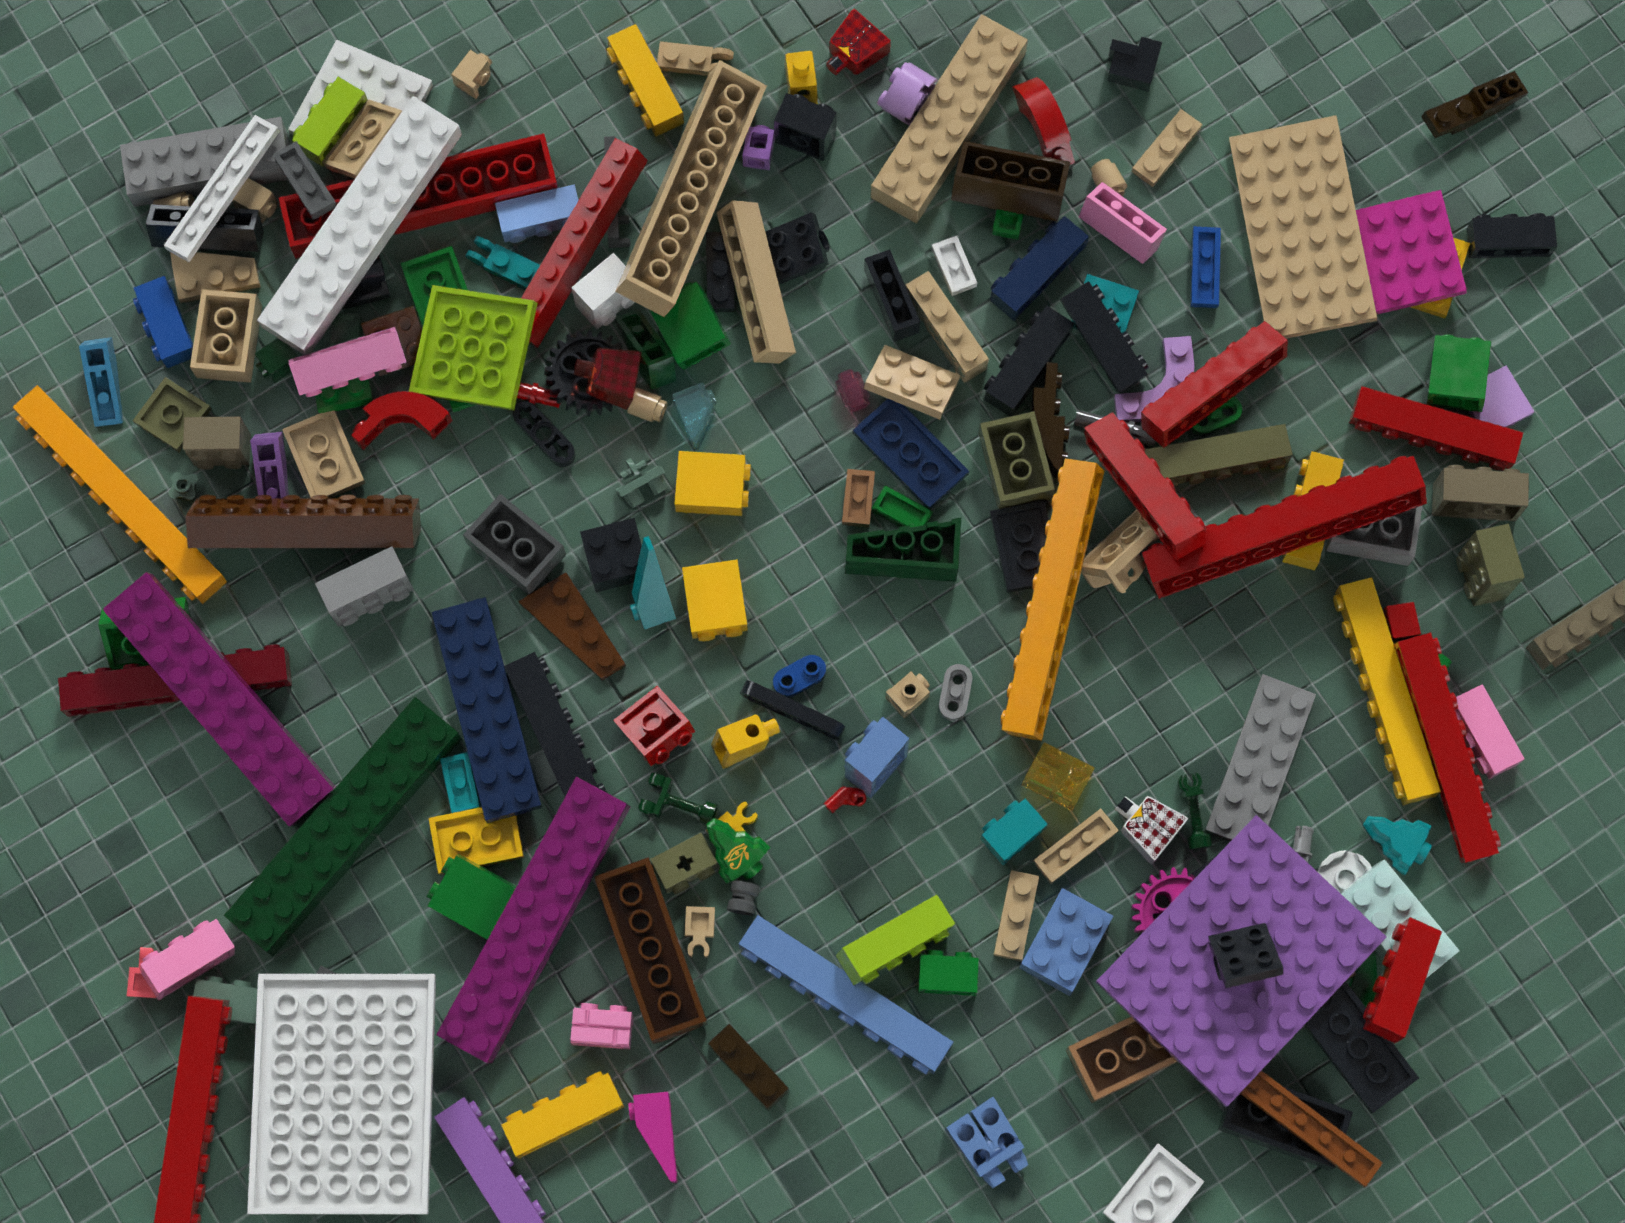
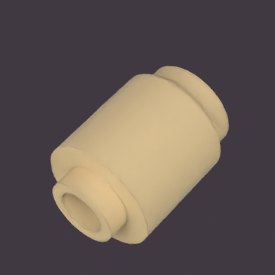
M1103 159L1092 166L1091 177L1096 186L1103 182L1121 196L1125 194L1127 184L1115 163H1111L1110 159Z
M636 388L633 394L627 395L628 402L626 406L628 407V414L650 422H654V420L661 422L668 403L662 400V396L640 388Z

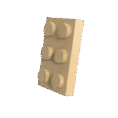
M368 99L322 161L323 165L329 170L355 179L402 110Z
M884 345L865 382L864 389L941 419L961 375Z
M335 411L317 414L282 429L310 497L326 495L328 498H332L366 484Z

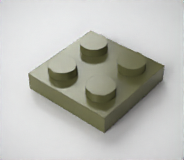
M165 377L132 421L135 425L180 453L183 449L184 417H206L212 408Z

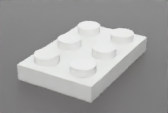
M1158 1143L1102 1213L1114 1223H1172L1205 1181Z

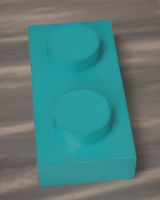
M468 752L441 758L440 761L451 813L480 808Z

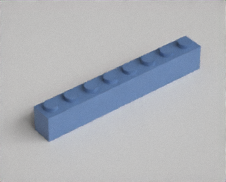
M757 915L739 942V948L743 950L741 952L743 957L753 963L759 960L767 966L765 971L777 979H780L781 976L791 981L789 986L802 995L808 992L815 997L813 1002L827 1011L831 1007L840 1013L838 1018L851 1027L854 1023L864 1029L863 1035L876 1043L879 1039L889 1045L887 1048L889 1052L900 1059L905 1055L914 1061L911 1066L925 1075L928 1071L932 1074L935 1073L953 1044V1041L864 983L859 982L853 985L844 970L759 915Z

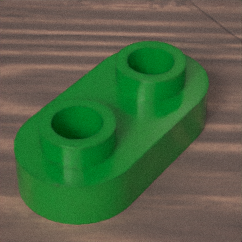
M1232 397L1203 419L1207 423L1206 426H1200L1197 423L1190 428L1191 431L1197 435L1205 436L1235 424L1242 414L1240 401ZM1229 409L1232 415L1226 416L1222 410Z

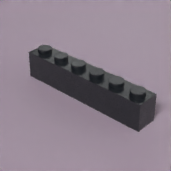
M533 652L505 665L504 668L564 797H566L576 777L607 793L603 783L597 785L593 777L598 772L591 757L585 759L581 749L586 747L579 732L573 734L569 726L574 721L568 708L561 709L558 699L562 698L556 683L550 684L546 677L551 672L544 657L538 660L536 653Z

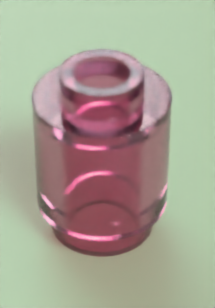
M849 369L838 375L839 379L835 381V385L844 406L848 407L850 412H856L870 405L868 399L870 394L868 390L864 389L865 383L860 372H854L853 369Z

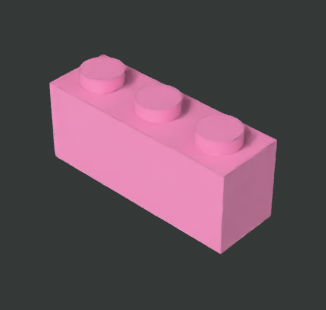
M1103 182L1086 197L1079 214L1080 219L1142 264L1158 250L1167 230Z
M1483 684L1456 697L1458 709H1455L1458 720H1463L1467 736L1464 737L1466 747H1471L1477 758L1475 759L1476 766L1482 774H1486L1488 779H1491L1519 765L1525 759Z
M217 919L210 923L206 920L198 924L190 935L185 938L182 935L178 936L168 944V948L160 953L153 951L143 958V963L140 964V972L158 1000H161L235 954L234 944Z

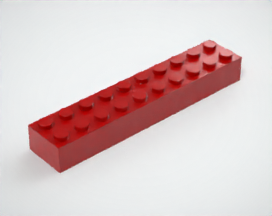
M545 134L446 157L393 235L495 211L496 202L558 188ZM355 179L326 186L336 205ZM291 194L279 197L289 245L295 259H298L303 255L333 210L313 220L298 195Z
M1414 455L1408 458L1406 456L1397 457L1390 464L1380 468L1379 466L1369 467L1363 471V474L1355 477L1351 475L1341 477L1336 480L1335 484L1326 487L1324 485L1313 487L1308 491L1309 493L1301 496H1288L1281 501L1282 503L1273 506L1268 504L1260 506L1254 510V513L1245 516L1243 514L1234 515L1226 523L1206 525L1205 545L1178 560L1174 559L1162 543L1149 546L1147 551L1142 552L1158 598L1160 599L1427 504L1426 486Z

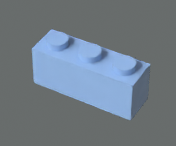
M575 184L496 202L495 205L504 242L518 243L525 240L526 237L535 235L544 237L550 235L552 231L561 230L578 202Z

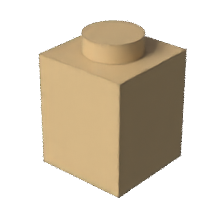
M247 178L232 200L236 209L259 210L262 224L266 218L273 215L277 207V201L273 192L250 178Z

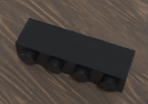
M151 204L146 228L152 247H164V244L191 206ZM227 208L199 249L259 252L264 234L259 210Z
M1088 281L1061 298L1060 302L1116 391L1120 394L1146 378L1148 374L1145 370L1149 366L1141 354L1136 356L1131 349L1134 342L1127 331L1121 333L1116 323L1120 321L1112 308L1107 310L1101 300L1105 299L1098 285L1096 284L1092 287Z
M1047 305L1042 313L1037 311L1029 323L1032 326L1027 334L1024 332L1020 334L1014 344L1016 349L1013 354H1006L999 365L1001 369L996 377L992 375L984 386V390H986L985 401L1010 417L1014 416L1044 373L1047 362H1051L1073 330L1074 322Z

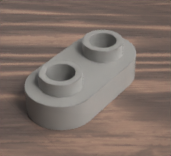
M952 665L946 670L944 675L939 712L943 718L949 721L960 720L967 711L973 677L970 669L965 665ZM960 676L963 679V683L957 685L953 682V678ZM950 703H955L958 706V710L952 712L947 706Z

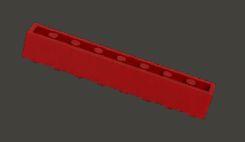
M617 138L614 139L521 299L534 300L538 303L529 343L537 348L571 293V287L578 281L648 162L637 148Z
M1431 632L1399 641L1394 646L1441 790L1440 796L1461 863H1466L1498 854L1497 847L1501 846L1500 838L1496 830L1492 831L1489 819H1492V812L1488 802H1483L1480 793L1484 791L1481 777L1475 775L1472 764H1475V757L1471 747L1467 748L1464 741L1467 732L1463 720H1458L1455 709H1458V702L1454 692L1450 693L1447 686L1450 677L1447 667L1445 665L1441 666L1438 655L1441 654L1439 641L1437 638L1432 637Z
M188 996L154 1223H201V1214L197 1213L199 1202H203L206 1190L205 1184H202L203 1173H207L210 1164V1155L206 1153L208 1143H211L214 1137V1125H211L212 1113L217 1112L219 1096L215 1095L217 1083L220 1084L223 1077V1066H220L221 1054H225L228 1044V1037L224 1036L225 1026L230 1024L232 1017V1007H228L229 1000Z

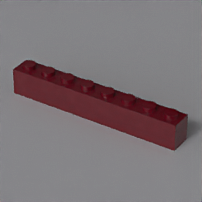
M271 644L264 646V650L252 651L251 648H242L236 650L235 654L227 655L220 652L253 691L292 686L289 653L285 647ZM127 664L123 666V669L118 670L98 668L95 669V673L89 674L75 671L67 673V677L58 678L60 710L67 717L181 701L151 665Z

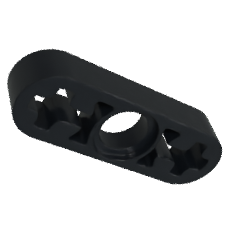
M522 401L515 405L512 415L516 425L556 466L567 467L571 465L575 460V450L572 443L533 403ZM522 410L526 413L531 411L530 416L535 422L533 426H531V423L526 418L520 420V412ZM540 428H548L552 431V435L548 440L541 441L536 437V433ZM555 441H556V443H557V446H558L561 450L564 451V450L568 449V450H567V454H568V457H567V458H564L563 456H560L559 458H557L558 453H557V450H556V449L554 448V446H553V444L555 443Z

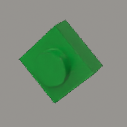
M997 209L992 235L1019 240L1023 214Z

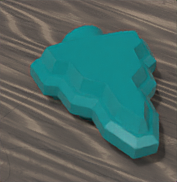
M1368 816L1362 825L1370 838L1381 844L1383 854L1392 860V867L1403 875L1407 874L1414 862L1421 865L1432 847L1431 844L1426 842L1431 825L1420 820L1414 823L1404 819L1392 822L1384 817Z

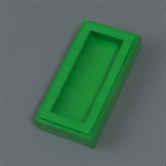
M887 486L883 487L871 508L872 512L900 527L926 525L933 515L932 510Z

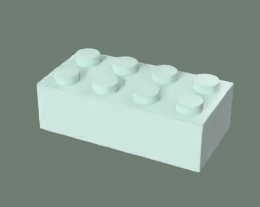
M1385 859L1375 864L1341 892L1355 908L1386 936L1385 940L1376 948V952L1382 959H1384L1389 949L1392 950L1395 942L1392 939V934L1396 925L1403 923L1409 917L1442 931L1427 977L1459 952V949Z

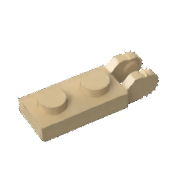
M660 41L657 64L661 71L708 76L717 64H712V59L729 61L733 59L734 52L726 48L717 47L713 49V47Z

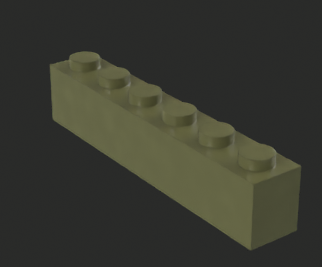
M1285 424L1167 445L1165 448L1161 446L1145 449V454L1148 458L1155 459L1160 468V473L1164 478L1168 477L1174 487H1177L1179 483L1189 482L1190 485L1204 482L1206 478L1216 477L1217 480L1227 479L1233 473L1243 472L1244 475L1254 474L1260 468L1281 469L1289 463L1293 456Z

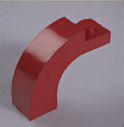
M1036 77L1013 86L1019 111L1032 124L1043 157L1068 161L1070 165L1074 164L1075 160L1069 143L1072 140L1066 122L1046 84Z
M393 392L374 399L363 408L368 419L360 421L355 426L354 433L351 436L355 444L364 450L387 427L397 423H409L419 427L434 440L452 422V418L442 405L428 396L415 392Z

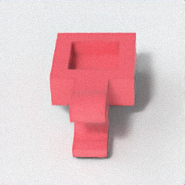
M140 947L138 968L129 967L127 997L157 999L140 972V964L143 963V958L153 952L154 949Z

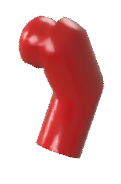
M843 786L823 804L833 814L842 805H864L867 796L860 788Z

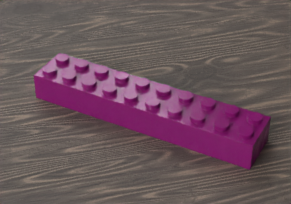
M144 573L102 609L289 827L299 823L335 789L336 786L153 574Z
M578 777L575 778L436 1034L438 1037L486 1063H493L630 810V805Z

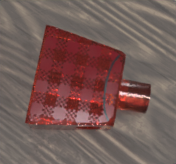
M599 348L596 350L592 362L581 359L576 360L573 375L588 378L587 394L628 410L634 397L642 352Z

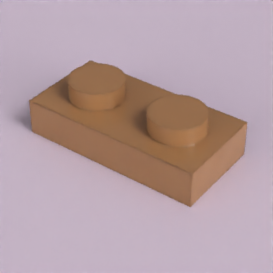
M847 469L842 525L870 528L875 471Z

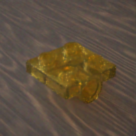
M1044 742L1021 785L1073 811L1095 767Z

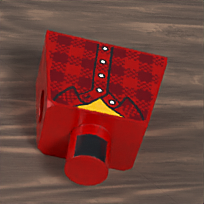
M854 8L829 41V52L833 57L826 63V66L834 75H838L845 67L853 74L858 75L890 53L891 40Z

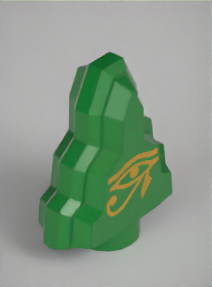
M713 818L706 824L709 839L716 847L715 859L720 865L718 873L726 884L736 880L741 875L745 880H748L762 869L763 863L760 860L770 849V846L760 836L753 838L746 831H735L728 823Z

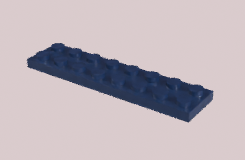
M486 597L433 611L432 616L486 823L542 808Z

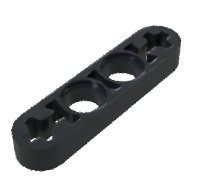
M746 680L740 692V695L747 700L829 738L840 740L845 726L839 721L755 682Z

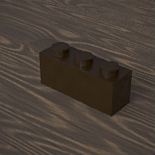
M730 1024L708 1043L709 1048L767 1111L789 1092V1088Z

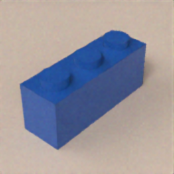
M162 276L134 287L137 297L133 298V302L138 313H143L146 321L142 322L147 337H153L155 345L151 346L157 362L162 360L166 368H170L190 360L193 342L166 277Z

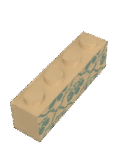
M927 271L907 283L905 286L918 317L957 374L961 375L960 378L963 383L987 370L989 358L930 272Z

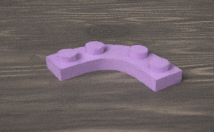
M1191 336L1163 339L1166 368L1165 376L1158 386L1144 392L1115 394V412L1119 421L1124 420L1127 423L1129 421L1141 422V412L1147 404L1157 401L1169 388L1176 387L1184 381L1188 374L1194 372Z

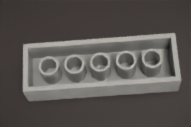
M281 117L264 119L277 126L280 132L248 177L260 185L287 180L273 157L275 152L289 145L287 129ZM250 122L121 144L120 149L126 192L133 206L153 204L154 200L181 192L192 194L193 197L199 196Z

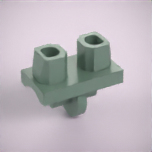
M629 458L625 461L628 469L621 472L620 475L623 480L631 476L634 479L616 488L615 491L619 497L623 496L628 505L633 508L645 501L638 487L647 483L653 495L667 489L662 475L665 471L661 465H657L640 475L639 472L648 467L646 462L642 460L634 464L632 459Z

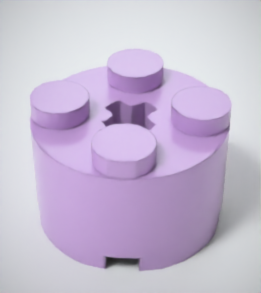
M905 62L901 68L897 67L893 71L889 79L892 84L888 91L885 90L881 94L877 104L884 111L910 126L915 118L914 114L916 111L919 112L934 89V83L938 79L912 63Z

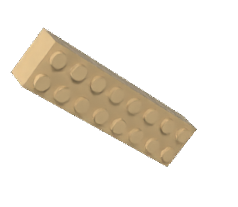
M981 14L872 183V199L914 223H918L959 159L963 142H970L1025 56L1028 39Z

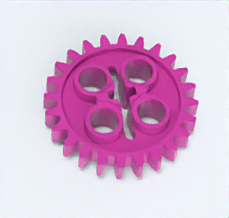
M1172 867L1170 876H1167L1162 869L1159 872V880L1153 875L1149 877L1151 886L1145 883L1141 884L1140 888L1145 894L1136 893L1134 898L1140 904H1133L1131 906L1132 910L1139 912L1131 918V921L1140 923L1134 929V933L1144 932L1155 921L1153 914H1161L1166 909L1156 905L1155 897L1157 895L1166 896L1170 905L1193 881L1192 877L1188 876L1187 868H1184L1181 874L1177 875L1175 867Z

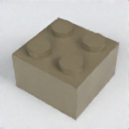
M240 416L184 417L183 450L194 466H197L199 469L208 470L213 469L214 466L239 469L242 465H250L251 433Z

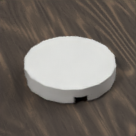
M1338 851L1330 854L1320 864L1317 872L1341 893L1372 867L1360 854Z

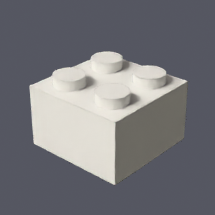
M614 253L571 287L576 307L596 329L602 325H609L621 309H627L635 303L615 292L626 266Z

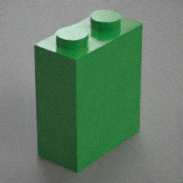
M697 282L683 285L676 304L665 317L650 310L676 363L683 370L731 344L703 288Z
M1450 334L1435 335L1426 405L1482 412L1486 396L1491 341L1478 337L1468 339L1455 337Z
M457 854L454 859L449 857L441 870L445 874L440 884L434 882L426 896L431 899L428 907L488 940L517 886L460 854Z

